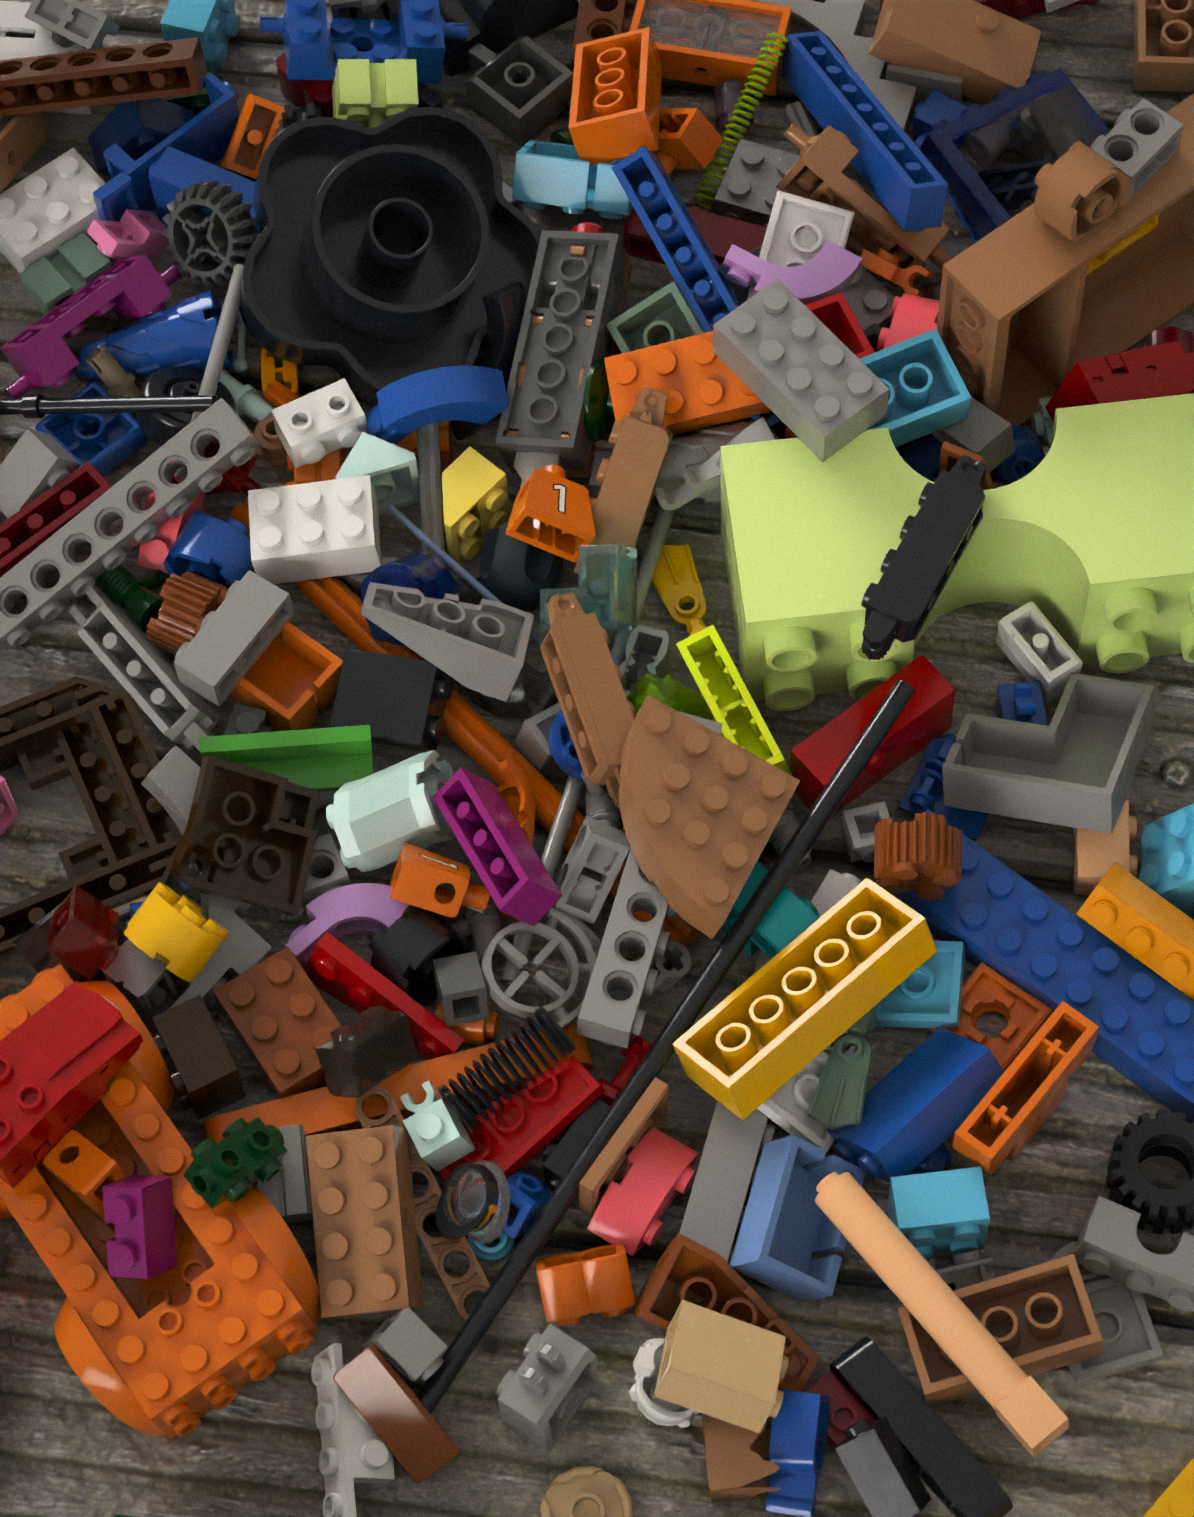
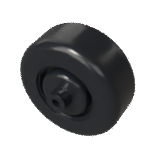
M168 367L158 370L145 380L140 396H198L204 372L188 367ZM219 381L215 395L218 397V400L222 397L236 411V404L231 392ZM193 412L136 413V418L144 434L154 443L162 446L191 422Z

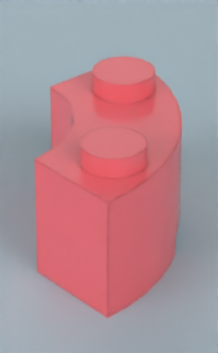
M904 293L902 297L895 296L890 312V320L892 322L890 328L882 327L878 338L877 351L937 329L939 301Z
M653 1127L627 1157L628 1162L621 1179L616 1183L614 1181L610 1183L587 1230L611 1244H624L626 1253L634 1256L646 1244L651 1247L663 1230L664 1223L661 1219L679 1193L685 1195L692 1186L697 1173L692 1168L699 1153Z

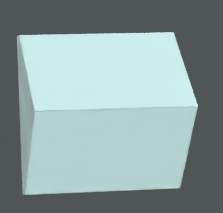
M362 432L335 476L336 479L370 475L378 500L379 514L388 512L386 509L390 504L399 509L419 503V474L414 452Z

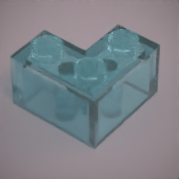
M619 544L579 546V588L540 589V631L549 632L551 628L547 610V603L551 596L574 593L584 613H596L601 628H604L607 633L632 632L637 627V549Z

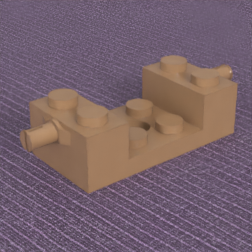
M795 122L785 131L783 136H786L801 149L800 157L775 187L782 192L855 212L846 242V247L851 252L860 257L865 249L876 255L881 248L900 258L898 267L902 269L913 265H921L929 258L942 270L943 264L952 259L949 254L939 247L941 239L950 229L945 223L942 222L941 227L926 228L920 232L904 231L884 205L878 204L864 192L863 187L857 181L848 178L842 173L859 151L851 144L850 139L844 133L836 131L828 125L820 135L810 137ZM883 278L894 288L898 286L897 284Z

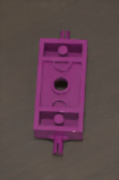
M146 255L121 258L0 347V350L20 377L4 388L6 394L10 399H19L32 388L42 387V389H45L51 385L55 389L67 382L73 376L70 370L80 363L62 339L63 336L66 339L73 337L86 327L83 322L86 318L94 313L100 316L111 308L119 319L133 318L138 320L143 316L148 317L161 312L166 307L163 301L173 295L168 287L182 278L180 271L174 265H170L169 268L159 274Z

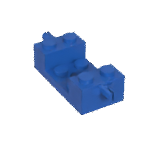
M285 0L283 17L260 16V33H283L287 79L333 81L334 77H336L338 59H369L370 63H384L385 59H416L417 83L440 84L445 55V38L467 40L468 23H445L440 14L439 0H400L397 20L327 18L325 0ZM358 48H361V49H366V50H368V51H367V52H361V51H357V49H358Z

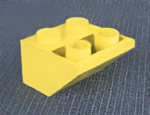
M470 446L442 472L444 527L448 555L458 564H461L465 559H472L481 549L485 534L493 528H500L502 523L509 521L511 515L506 473Z

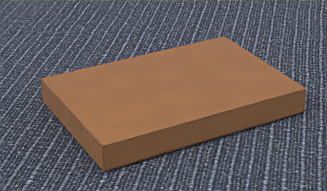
M657 1077L653 1079L580 1181L578 1211L592 1219L612 1181L616 1183L621 1179L628 1162L627 1157L635 1146L653 1127L658 1129L666 1118L669 1095L668 1084Z

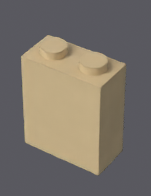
M682 1300L667 1328L654 1396L760 1433L768 1417L775 1418L783 1401L784 1392L778 1390V1384L783 1381L789 1363V1358L783 1356L786 1336Z

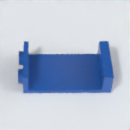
M209 72L206 75L205 82L210 105L136 161L116 143L103 151L110 180L122 171L132 179L140 210L153 211L156 208L148 171L152 162L161 157L167 146L214 164L224 157L240 116L237 105L239 97L230 83L227 81L221 82Z

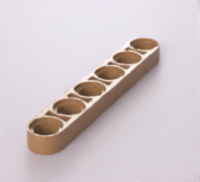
M372 1086L365 1088L359 1093L355 1101V1111L363 1129L388 1125L406 1128L403 1123L404 1118L394 1098L386 1089ZM374 1096L382 1097L388 1103L387 1113L377 1120L369 1119L363 1114L365 1101ZM408 1133L412 1175L420 1174L429 1182L426 1194L422 1197L414 1198L417 1234L460 1317L466 1322L470 1316L464 1308L467 1297L476 1292L485 1294L490 1283L465 1236L458 1239H448L444 1236L438 1238L430 1237L425 1233L423 1229L424 1221L429 1215L436 1213L442 1191L428 1164L421 1159ZM453 1253H462L470 1261L467 1273L458 1278L451 1277L444 1270L446 1258Z

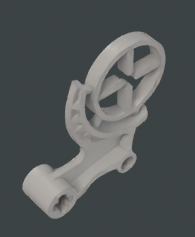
M552 907L545 916L546 924L537 922L532 926L526 922H518L498 932L485 950L481 971L487 992L496 1004L513 1015L527 1018V1016L536 1018L534 1011L539 1009V1006H526L511 999L529 978V973L527 971L521 972L503 993L493 976L492 955L494 949H496L517 968L522 969L528 962L527 957L505 938L514 934L530 933L549 940L533 959L531 966L535 969L538 968L557 947L564 956L568 967L566 990L561 988L541 970L537 971L533 976V981L555 1000V1002L541 1007L545 1008L549 1014L554 1013L559 1019V1022H557L559 1026L565 1029L573 1022L578 1024V1017L601 941L583 922L568 913ZM557 926L575 943L584 963H578L576 953L569 941L560 932L555 930ZM668 941L664 957L655 955L651 969L658 970L659 972L653 993L656 991H670L689 971L691 956L682 944ZM663 963L668 964L671 969L669 971L662 966ZM579 974H586L582 999L578 1007L568 1014L563 1005L573 994ZM614 989L608 993L611 998L617 1001H624L630 998V995L622 989ZM644 994L642 1002L648 1000L651 996ZM600 1041L606 1046H613V1044Z

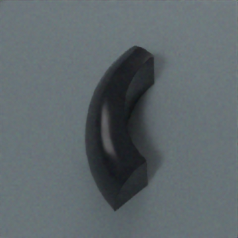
M519 281L482 297L488 324L486 346L489 347L482 367L502 370L506 391L527 301L523 285ZM450 420L451 427L458 441L467 438L485 426L467 421Z

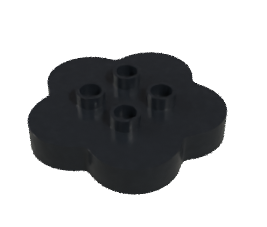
M420 107L400 112L373 128L333 117L309 118L296 122L282 130L266 148L255 181L253 198L256 218L260 219L258 223L262 232L252 244L244 263L240 280L241 304L239 310L242 320L252 337L273 355L301 365L332 367L342 379L345 378L350 389L359 398L375 407L378 405L376 393L401 378L435 368L473 366L479 349L487 347L488 324L482 297L516 281L522 283L526 297L528 296L541 231L527 215L504 198L502 191V169L496 149L480 127L465 116L443 108Z

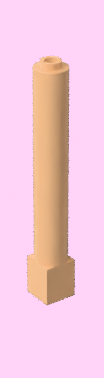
M835 1171L822 1179L816 1187L818 1192L814 1201L816 1205L994 1408L998 1418L1031 1456L1035 1458L1069 1429L1068 1417L1032 1376L1028 1377L854 1177L849 1172L839 1175Z

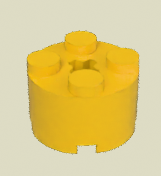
M160 881L123 930L124 935L141 951L152 959L156 957L167 965L165 967L167 970L190 983L201 973L230 932L210 917L206 921V918L201 915L204 911L201 906L185 895H182L180 898L174 890Z

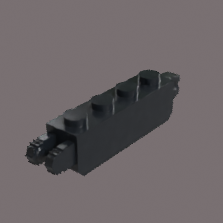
M963 455L950 472L941 470L934 484L928 482L919 498L918 505L921 508L915 517L909 515L901 529L899 538L902 541L897 550L891 548L886 554L881 566V573H883L878 584L870 583L861 603V606L866 608L862 653L869 660L884 658V655H887V651L890 650L895 639L901 642H908L917 638L983 518L982 509L985 494L981 484L985 475L986 464L981 461H976L969 456Z

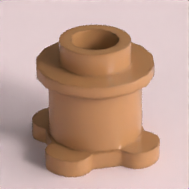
M271 415L263 418L255 427L254 435L261 444L254 449V454L257 458H264L271 462L274 469H283L287 466V452L275 431Z

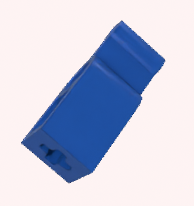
M781 1390L784 1392L783 1401L777 1416L772 1420L769 1446V1461L775 1462L780 1467L777 1472L771 1474L769 1487L781 1488V1490L769 1492L766 1512L814 1517L818 1477L821 1474L825 1457L831 1397L815 1393Z

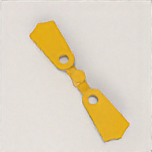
M663 545L651 582L671 618L676 623L686 626L688 634L691 636L707 628L703 621L707 606L690 545ZM687 602L694 604V607L690 610L680 608ZM702 695L708 720L716 722L710 708L708 707Z

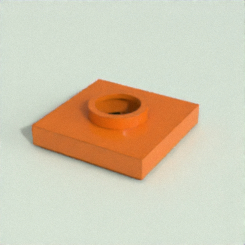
M981 962L963 984L959 1029H943L990 1048L1005 1072L1051 1016L1053 1011L999 972ZM988 1012H997L1006 1019L1008 1025L999 1033V1037L987 1038V1035L976 1030L978 1018ZM929 1028V1031L933 1033L938 1028Z

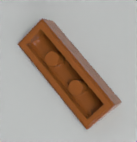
M371 1344L334 1374L333 1380L416 1483L419 1484L425 1481L460 1453L457 1446L374 1344Z

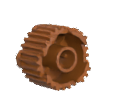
M187 571L182 574V577L172 573L170 579L166 580V584H163L159 595L165 598L158 613L159 617L158 619L151 617L147 625V640L156 643L155 646L176 655L178 649L185 642H190L199 632L205 616L211 611H216L222 604L228 588Z
M936 813L915 814V820L912 822L905 820L903 823L894 822V825L893 818L881 819V822H877V825H875L874 879H876L877 885L892 895L909 891L910 893L918 892V898L925 901L944 898V889L948 890L949 887H955L962 881V831L947 825V819L944 815H936Z

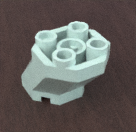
M435 750L417 754L362 779L346 782L334 794V804L326 807V818L331 829L336 832L341 846V860L346 868L356 867L363 873L398 860L404 841L421 848H427L433 844L454 838L455 834L433 799V796L454 773L451 765L446 760L436 761L440 754Z

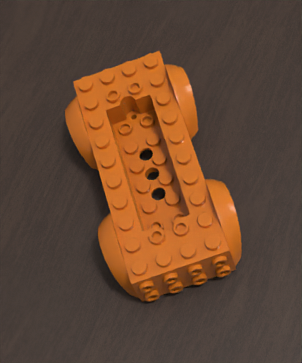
M61 964L41 971L34 977L32 984L25 989L0 1000V1041L74 983ZM108 981L79 982L88 991L91 990L94 993L97 992L101 996H105L117 1006L123 1019L141 1034L143 1041L139 1045V1050L106 1083L108 1092L71 1130L78 1131L116 1161L127 1176L132 1174L172 1176L178 1266L149 1279L109 1277L106 1241L116 1237L115 1230H111L66 1191L45 1167L43 1159L38 1162L14 1189L0 1178V1219L15 1218L66 1294L67 1298L54 1324L55 1337L63 1355L85 1387L107 1410L128 1426L148 1435H163L170 1439H173L175 1436L183 1437L200 1425V1418L214 1408L219 1410L228 1406L238 1397V1390L252 1380L259 1382L265 1379L276 1369L275 1363L289 1353L295 1355L302 1352L313 1342V1336L320 1331L317 1327L321 1315L319 1288L313 1271L293 1233L272 1203L258 1188L253 1186L237 1202L231 1203L227 1199L213 1209L193 1190L189 1181L183 1176L194 1160L191 1156L193 1150L166 1113L173 1100L175 1089L156 1043L135 1009L113 984Z

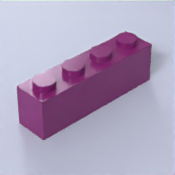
M460 767L433 796V799L499 910L534 926L562 897V894L495 785Z

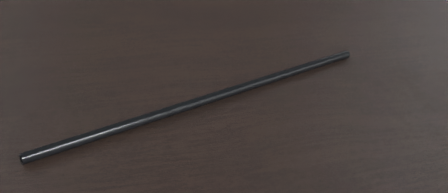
M903 680L896 681L442 1356L443 1364L425 1381L417 1393L416 1397L430 1414H432L578 1196L580 1181L653 1079L658 1077L674 1053L675 1049L672 1043L690 1029L916 692L910 684Z

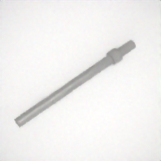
M243 264L234 265L198 395L216 394L241 304L240 280L244 267ZM193 412L191 422L203 412ZM187 467L177 470L175 476L177 482L181 483L185 480L188 473Z

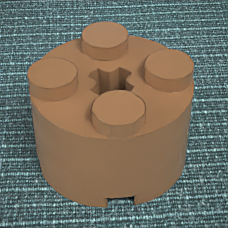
M1081 141L1076 142L1053 165L1048 163L1037 173L1035 185L1039 188L1035 196L1034 213L1074 243L1078 241L1082 245H1089L1107 233L1117 221L1111 215L1118 204L1125 208L1131 192V179L1121 169L1092 148L1086 146Z

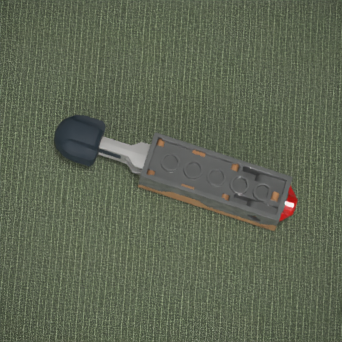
M582 222L574 226L570 232L542 230L506 391L509 407L501 413L495 444L510 472L518 474L522 479L520 489L534 469H543L548 465L561 466L566 472V479L568 477L589 478L596 441H591L588 438L584 424L583 403L586 378L594 361H604V358L614 356L616 342L606 324L623 314L633 268L619 234L606 233L601 226L594 223ZM504 522L500 525V528H493L485 534L479 562L480 583L503 604L525 612L535 611L553 595L560 580L564 558L506 535L508 522Z

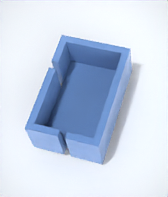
M790 1135L764 1143L730 1266L734 1270L803 1303L833 1295L842 1262V1257L838 1255L811 1260V1256L816 1257L845 1250L847 1239L814 1202L818 1195L816 1187L822 1179L835 1171L839 1175L849 1172L862 1187L865 1173L860 1167L836 1155L825 1157L826 1150L796 1135Z

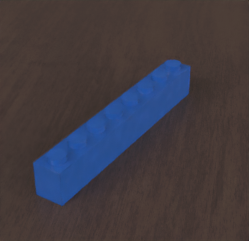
M822 31L786 34L789 42H785L786 49H784L782 78L823 129L830 125L836 131L844 133L850 139L851 144L859 150L850 163L904 231L920 232L926 228L941 227L948 183Z

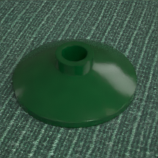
M596 360L591 365L584 389L583 414L585 429L588 438L596 442L604 437L614 414L605 362L603 360Z

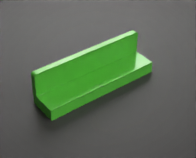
M370 725L199 737L201 761L204 756L211 755L288 778L290 783L320 792L339 790L346 782L359 780L374 773Z

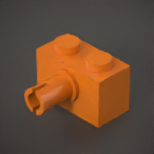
M660 108L658 150L651 152L660 160L668 176L673 169H706L707 165L714 159L715 152L723 138L698 108Z

